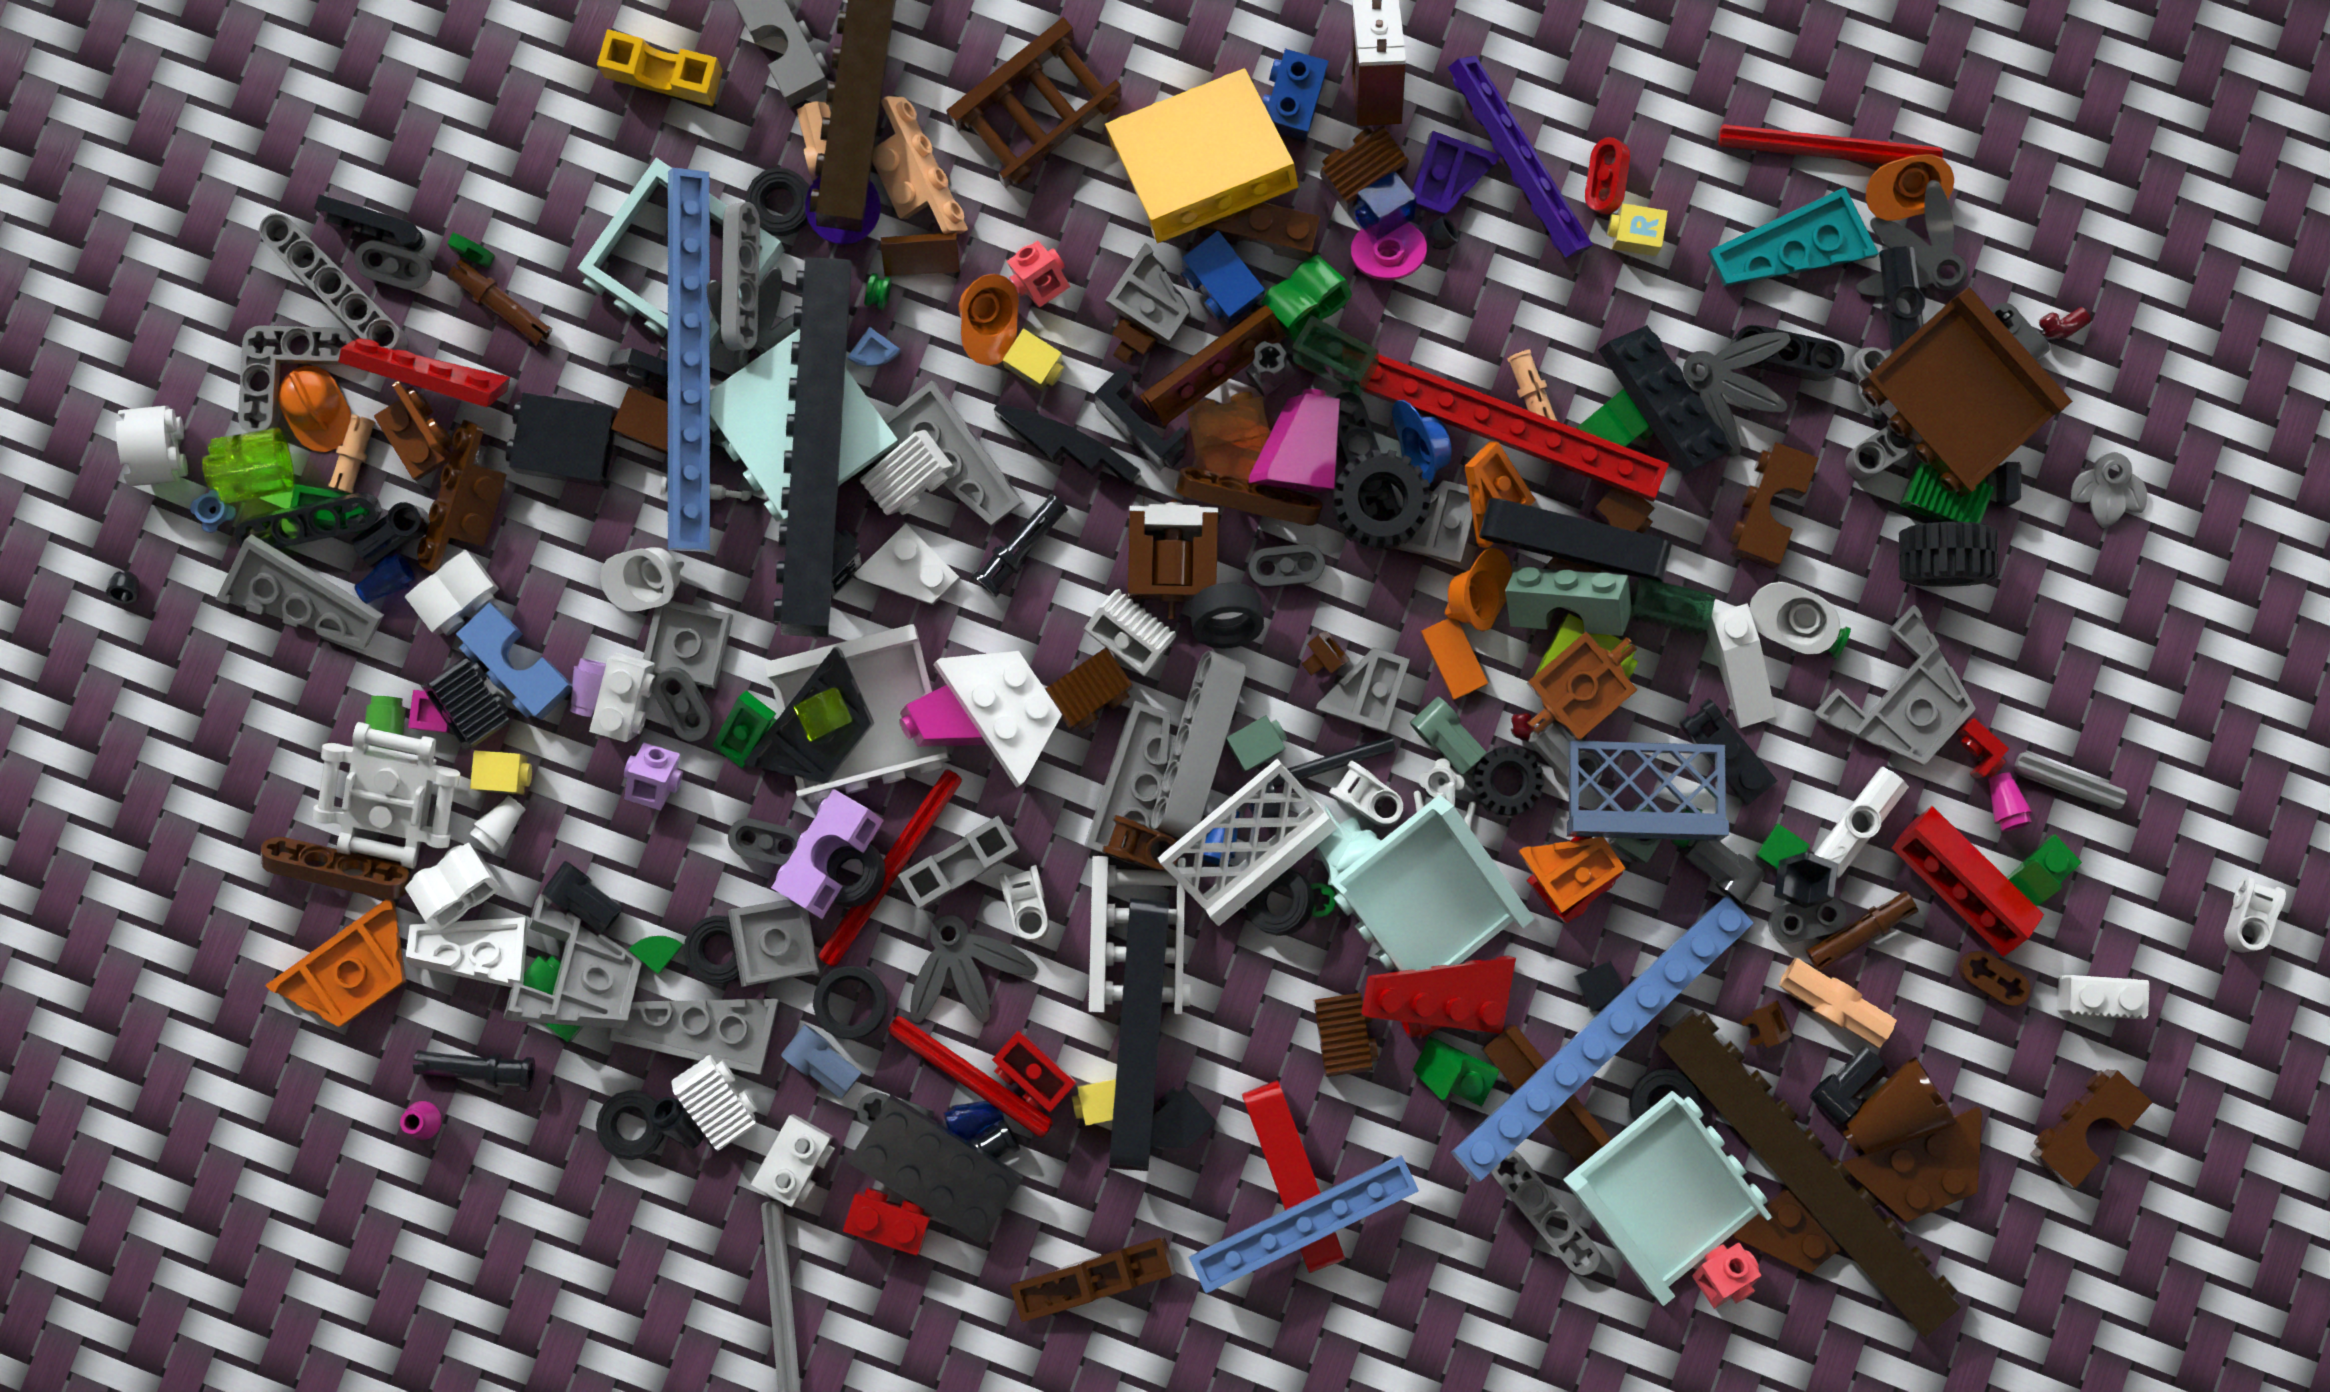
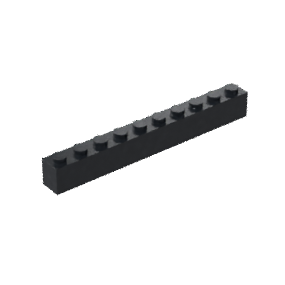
M805 257L804 271L797 270L796 293L803 294L802 306H794L793 329H800L799 342L792 341L791 365H798L797 378L790 377L788 401H795V414H787L786 437H793L792 450H785L783 470L784 473L791 475L790 487H782L781 510H788L787 524H780L779 547H786L785 561H777L776 584L783 585L782 599L775 598L773 617L774 622H781V635L829 638L851 286V260Z

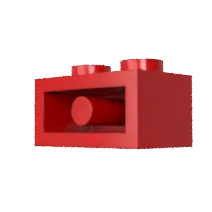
M1020 1030L1012 1036L992 1059L998 1065L994 1072L1010 1086L1016 1081L1027 1091L1023 1098L1040 1112L1043 1108L1051 1112L1077 1083L1074 1078Z
M867 1187L865 1193L861 1191L855 1193L843 1232L916 1256L921 1252L933 1215L925 1213V1209L909 1200L904 1199L902 1205L887 1200L889 1194Z

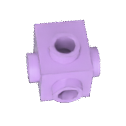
M643 742L636 756L630 755L626 763L624 777L627 778L624 799L661 810L670 792L676 793L680 787L683 777V771L678 770L680 754Z

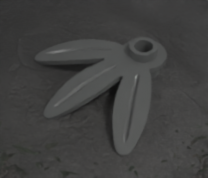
M1932 180L1926 186L1924 199L1925 223L1931 246L1911 230L1893 221H1885L1874 217L1870 221V226L1877 237L1888 248L1898 246L1914 247L1919 289L1932 283L1940 290L1952 291L1963 285L1967 278L1968 268L1964 259L1953 253L1954 224L1950 204L1940 183ZM1951 265L1955 268L1956 274L1952 279H1945L1941 276V269L1944 266ZM1881 272L1860 281L1856 285L1857 292L1866 296L1884 297Z
M778 267L770 269L759 284L758 336L755 346L751 348L756 350L757 358L798 330L793 329L794 313L771 329L782 291V272ZM711 280L706 287L708 304L715 321L721 328L722 285L717 280ZM751 349L734 352V361L739 370L749 364L746 355Z
M1774 332L1750 336L1731 344L1716 355L1708 351H1696L1689 355L1684 363L1683 374L1685 380L1692 387L1700 389V398L1704 402L1705 409L1715 424L1724 431L1727 441L1733 448L1728 452L1731 456H1738L1740 454L1741 441L1734 417L1722 393L1742 405L1761 411L1784 412L1787 409L1786 401L1772 389L1752 378L1734 373L1732 370L1758 363L1786 347L1790 342V336L1787 333ZM1699 363H1702L1705 368V372L1701 377L1696 372Z
M953 915L940 917L931 927L930 939L935 949L928 956L915 981L911 996L910 1017L912 1021L920 1023L928 1015L939 997L948 967H950L954 983L966 1007L978 1021L986 1023L990 1019L989 998L984 981L972 957L998 970L1018 975H1034L1037 971V966L1024 953L1005 942L986 936L969 934L967 925L959 917ZM948 927L956 930V937L952 941H945L942 938L943 930Z

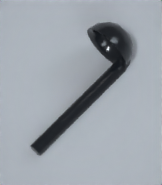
M1388 736L1287 769L1300 781L1347 766L1350 761L1356 763L1394 751L1396 748L1392 736ZM1278 774L1266 785L1265 793H1276L1274 788L1284 786L1285 779ZM1279 802L1264 803L1261 818L1279 817ZM1248 803L1249 809L1253 815L1255 803Z

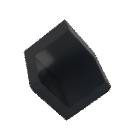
M1810 852L1800 853L1779 860L1774 897L1803 908L1831 901L1834 897L1839 864Z

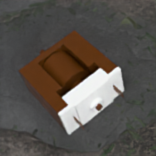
M1353 0L1350 67L1357 126L1402 124L1406 58L1399 0Z
M1144 492L1143 506H1130L1128 599L1160 600L1161 603H1168V619L1175 620L1177 603L1192 601L1194 596L1201 590L1217 584L1218 508L1204 507V502L1203 507H1199V505H1182L1176 499H1171L1165 505L1149 504V506H1144ZM1145 531H1164V540L1153 541V536H1145ZM1183 532H1202V537H1193V542L1183 541Z

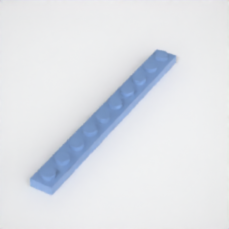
M672 168L668 171V550L706 552L710 550V307L706 288L710 282L709 172Z
M1728 894L1723 896L1450 1153L1476 1182L1483 1180L1754 924L1753 921Z

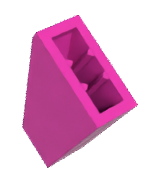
M1304 389L1302 395L1288 398L1249 475V483L1309 493H1319L1334 489L1340 399L1325 396L1326 391L1320 389Z
M947 685L906 704L900 712L902 718L899 719L902 731L909 740L914 739L917 747L987 745Z

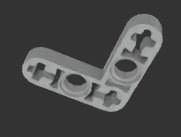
M260 325L249 329L243 337L238 420L242 429L252 436L265 437L276 428L281 363L342 365V363H338L341 349L338 355H336L329 348H319L317 337L320 336L319 341L323 344H336L339 337L343 343L348 344L354 338L345 330L334 327ZM264 335V338L269 342L280 343L281 350L275 346H266L263 348V353H260L253 345L254 342H260L261 336ZM297 336H307L310 343L309 349L302 355H294L290 350L291 341ZM257 372H267L270 379L267 388L263 391H253L250 385L252 376ZM250 397L259 400L268 399V403L260 401V413L267 418L266 421L259 422L258 428L249 421L250 417L257 415L258 406L255 402L250 401Z

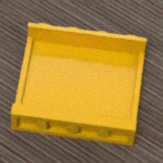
M1245 68L1105 123L1113 152H1117L1148 217L1151 231L1157 244L1299 188L1294 162Z

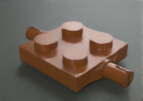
M1586 631L1527 682V685L1540 698L1544 708L1532 720L1527 722L1530 729L1543 719L1544 721L1533 730L1536 735H1539L1554 720L1563 725L1576 741H1579L1637 691V688L1625 676L1620 664L1637 650L1636 646L1632 644L1621 653L1632 641L1626 637L1609 652L1600 647Z

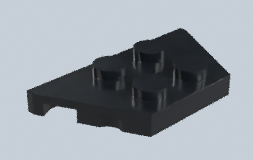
M834 647L745 759L744 763L747 766L765 768L789 776L795 775L823 784L828 783L874 725L870 711L847 660L839 647Z

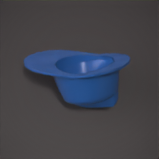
M1397 400L1392 407V416L1401 446L1402 458L1406 455L1412 459L1410 463L1414 467L1419 465L1423 470V479H1428L1430 484L1433 482L1435 473L1451 461L1452 447L1448 430L1442 421L1437 418L1421 417L1410 403L1405 400Z

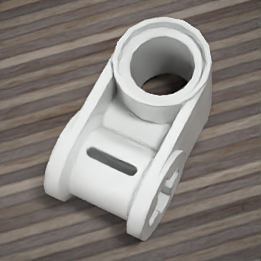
M1350 761L1347 765L1349 768L1348 772L1336 788L1332 787L1329 793L1350 809L1359 812L1376 825L1381 827L1394 825L1400 819L1403 812L1401 797L1380 782L1368 770ZM1358 779L1359 782L1357 783V785L1355 786V788L1352 790L1351 793H1348V791L1350 790V788L1353 786V784L1355 783V781ZM1382 798L1392 800L1396 806V813L1390 818L1380 817L1374 809L1375 803Z
M1037 865L1031 866L1029 871L1009 876L1005 873L999 874L1007 908L1009 907L1016 933L1028 942H1037L1043 939L1049 930V919L1043 899L1045 896ZM1030 884V885H1027V886L1015 888V887H1018V886ZM1029 913H1035L1042 919L1041 928L1034 934L1025 933L1021 929L1022 918Z
M2247 875L2242 878L2236 889L2233 907L2224 930V939L2230 949L2235 952L2245 953L2263 949L2269 944L2277 917L2285 902V889L2280 887L2271 889L2255 883L2254 878ZM2244 925L2249 926L2253 931L2254 937L2251 944L2243 939L2242 929Z

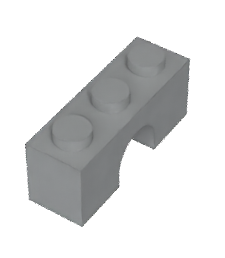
M734 0L736 8L755 43L771 36L781 37L788 42L785 54L778 60L768 64V67L789 108L827 89L828 83L825 75L831 72L822 54L819 52L814 55L808 43L813 41V38L803 20L796 22L791 13V10L796 8L793 0Z
M998 815L966 834L956 844L934 856H929L899 874L898 877L917 909L922 910L1018 853L1020 850Z

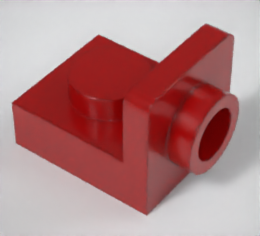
M1975 718L1966 720L1956 730V733L1963 738L1960 743L1974 756L1978 757L1981 754L1984 757L1970 775L1975 779L1983 778L1986 775L1991 778L2005 764L2006 761L2002 757L2009 748Z

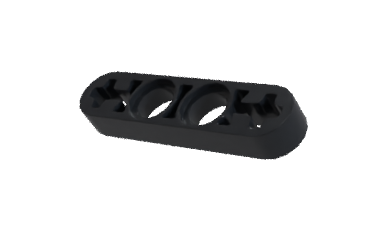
M1342 392L1335 397L1340 399L1339 410L1342 401H1347L1349 406L1355 405L1357 409L1352 414L1354 425L1356 426L1362 422L1364 426L1353 428L1344 434L1342 429H1347L1349 423L1345 414L1339 415L1337 439L1346 465L1349 462L1353 463L1357 457L1348 448V442L1354 436H1363L1368 440L1370 449L1365 456L1370 455L1372 450L1379 449L1364 403L1357 394L1352 392ZM1382 481L1381 487L1372 492L1362 487L1358 501L1362 511L1368 517L1373 519L1378 513V508L1375 502L1368 505L1366 500L1377 499L1384 493L1387 494L1388 499H1382L1381 501L1385 513L1392 512L1393 514L1389 521L1395 519L1400 514V508L1391 483Z
M359 492L258 514L247 518L237 527L235 538L241 548L244 540L249 537L248 531L252 528L255 532L267 530L271 526V533L264 535L260 540L275 549L358 532L370 528L378 521L382 513L381 504L374 495L367 492ZM359 504L361 508H368L370 511L365 519L362 514L351 515L346 519L345 513L353 511ZM319 510H327L334 515L336 523L333 528H325L319 524L317 520ZM290 517L297 521L300 527L299 535L290 536L286 534L282 529V519Z

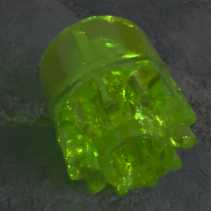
M275 427L211 439V443L207 445L210 455L203 457L204 478L210 490L219 491V499L224 501L225 504L292 492L294 488L293 462L287 440L280 428Z

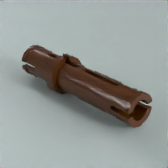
M463 259L456 262L458 269L454 266L450 269L447 278L472 295L473 302L477 305H485L533 342L536 347H540L544 343L541 340L542 337L545 340L548 339L552 332V327L547 326L499 289L497 282L493 278L489 277L486 279Z
M1903 891L1894 899L1878 908L1875 906L1869 908L1866 915L1829 936L1819 944L1808 948L1806 953L1809 955L1808 957L1815 968L1821 971L1832 962L1842 958L1880 934L1885 936L1890 933V928L1919 912L1916 907L1917 905L1909 893Z

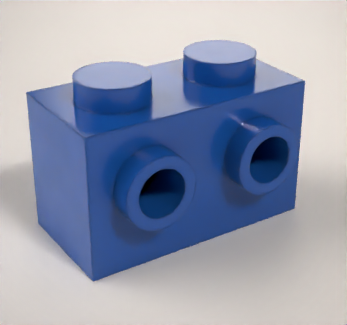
M1286 48L1282 60H1274L1269 81L1275 82L1272 95L1264 94L1262 102L1280 135L1304 142L1307 141L1327 73L1328 60Z
M1216 231L1182 257V268L1184 270L1181 272V276L1193 291L1199 288L1205 295L1207 300L1204 301V304L1216 320L1222 317L1229 325L1264 298V287L1219 231Z

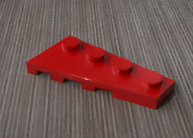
M358 338L356 341L353 340L343 346L338 363L486 408L507 392L511 378L418 356L405 350L380 347L377 342Z
M1507 955L1496 957L1493 960L1466 961L1465 964L1431 966V969L1417 971L1411 969L1369 975L1361 1015L1370 1018L1501 1034L1505 1022L1516 958Z

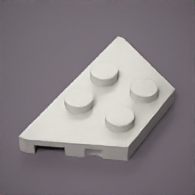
M1019 651L940 658L933 665L1016 788L1025 782L1062 716L1061 712Z

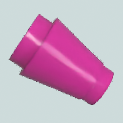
M2002 773L1989 778L1994 822L2000 825L2001 831H2012L2031 824L2032 821L2029 814L2032 813V810L2014 779H2012L2011 773Z
M418 1101L406 1109L405 1113L401 1116L400 1126L412 1138L426 1140L433 1137L439 1131L441 1114L432 1103ZM415 1116L420 1121L418 1127L413 1125V1117Z

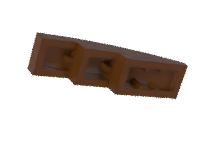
M1164 1235L1013 1283L1010 1287L1022 1323L1176 1274V1270Z

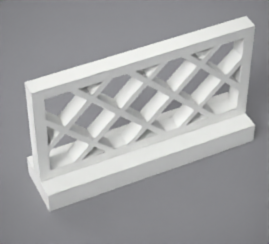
M1277 758L1160 855L1158 860L1206 910L1209 917L1220 926L1338 827L1326 809L1309 794ZM1278 774L1285 779L1283 793H1265L1266 785ZM1281 802L1279 817L1261 818L1264 803ZM1290 802H1306L1309 805L1297 817H1287ZM1243 803H1255L1253 818H1235L1236 809ZM1251 827L1249 842L1231 843L1233 828ZM1260 827H1277V832L1267 842H1257ZM1213 828H1225L1223 843H1205L1206 834ZM1204 852H1222L1220 866L1202 867ZM1230 852H1247V858L1238 866L1228 867ZM1183 853H1195L1193 867L1177 868L1172 862ZM1218 876L1217 883L1207 892L1202 894L1199 891L1200 877Z

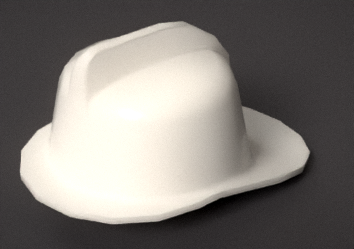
M656 547L635 549L616 554L608 558L601 567L600 581L602 590L608 600L616 607L625 611H641L662 606L670 602L673 597L674 591L680 583V570L683 568L684 562L676 561L668 551Z
M1777 582L1769 583L1760 588L1751 599L1749 609L1756 630L1765 637L1804 654H1819L1829 649L1838 638L1840 631L1839 615L1833 605L1818 594L1793 584Z

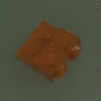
M1243 392L1230 396L1231 403L1216 406L1215 400L1210 399L1194 404V410L1187 411V421L1197 468L1249 480V475L1269 437L1262 396L1253 398L1252 392Z

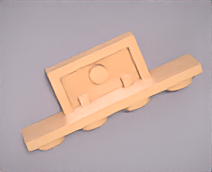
M885 97L881 100V103L896 134L874 148L872 162L899 219H908L930 205L944 234L964 233L968 230L964 221V212L954 200L948 188L947 176L938 167L932 154L931 142L922 133L916 120L917 114L914 107L905 97Z

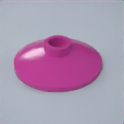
M1395 219L1379 220L1368 224L1356 234L1351 245V256L1357 269L1368 277L1385 281L1398 280L1413 274L1424 263L1427 254L1426 240L1421 231L1410 223Z

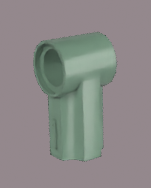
M1437 696L1410 721V725L1431 747L1435 746L1451 765L1463 775L1487 752L1460 724L1461 720L1455 711L1442 698Z

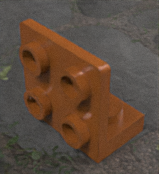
M398 380L392 386L400 399L375 414L374 418L412 479L418 481L450 461L452 452L449 447L452 445V439L442 425H438L433 417L430 418L429 415L434 413V410L422 393L419 394L413 385L407 388Z

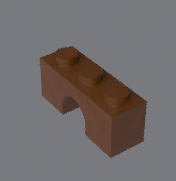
M1261 202L1201 226L1200 237L1208 238L1216 231H1219L1228 244L1236 245L1238 241L1255 242L1271 248L1274 255L1307 261L1311 258L1320 216Z
M1777 442L1768 448V451L1762 449L1754 471L1759 472L1755 486H1748L1741 506L1747 508L1742 522L1736 520L1728 541L1734 543L1730 554L1770 569H1775L1781 564L1793 529L1778 523L1772 517L1770 501L1774 495L1778 494L1788 495L1796 499H1800L1805 495L1817 465L1818 457Z
M1612 487L1590 514L1602 524L1644 533L1653 523L1648 516L1655 507L1644 498ZM1554 557L1543 568L1601 573L1603 570Z
M2106 1069L2104 1072L2102 1070L2096 1072L2087 1081L2085 1087L2088 1090L2079 1100L2073 1099L2066 1104L2059 1114L2062 1119L2053 1129L2048 1127L2043 1130L2034 1141L2036 1148L2030 1155L2065 1187L2076 1188L2101 1161L2090 1150L2086 1142V1132L2093 1121L2102 1118L2115 1130L2128 1131L2153 1103L2118 1070Z

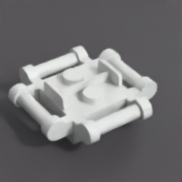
M358 722L353 733V747L335 743H327L322 746L321 758L324 760L319 801L318 805H315L313 808L312 819L319 823H337L342 825L336 849L338 853L347 855L351 852L398 861L401 862V866L414 869L418 860L421 842H425L427 845L435 848H447L449 846L451 833L448 832L454 787L459 785L460 772L452 768L436 765L437 760L434 759L435 738L423 736L422 739L371 729L370 724ZM340 762H346L351 764L346 778L341 808L334 806ZM434 781L439 784L433 826L429 827L427 826V819ZM356 828L406 838L405 847L355 837Z

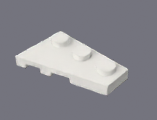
M526 917L458 921L439 931H435L428 924L410 925L406 958L410 966L512 988L515 982L523 985L528 935Z

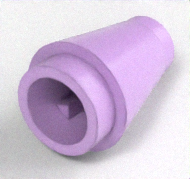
M580 658L578 666H574L570 712L586 717L593 716L606 667L605 663Z

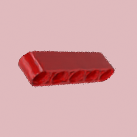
M1278 1080L1242 1093L1241 1095L1284 1209L1286 1210L1320 1194V1189ZM1336 1232L1300 1248L1309 1274L1346 1260Z

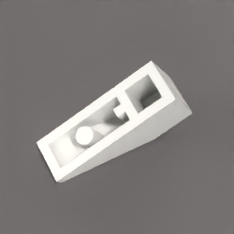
M1748 603L1711 614L1703 621L1738 728L1775 718L1776 712L1761 643Z

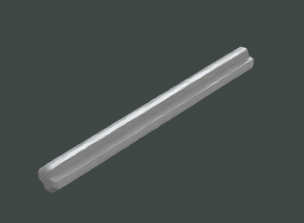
M769 1201L762 1204L761 1210L778 1392H801L784 1207L781 1201Z

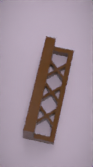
M1267 305L1255 310L1139 395L1142 403L1163 426H1166L1252 363L1255 359L1254 349L1264 341L1275 344L1286 338L1274 312Z
M1515 1024L1507 1026L1501 1034H1498L1481 1048L1494 1066L1500 1069L1499 1072L1515 1091L1546 1063L1545 1059ZM1574 1094L1543 1122L1578 1166L1612 1140Z

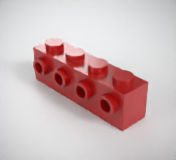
M1933 806L1912 821L1891 847L2002 957H2005L2029 939L2044 916L2012 882Z

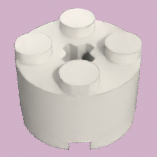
M157 406L118 411V415L123 420L116 421L117 446L120 464H129L131 474H124L128 486L178 482L180 477L188 475L185 454H179L178 440L184 439L183 421L181 416L176 417L174 409H170L169 406Z

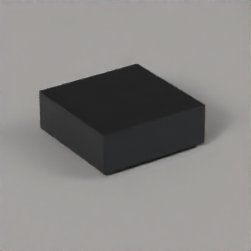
M2005 462L1997 468L1996 506H2010L2021 499L2020 462Z
M1607 961L1574 976L1590 1012L1608 1005L1624 990L1611 961Z

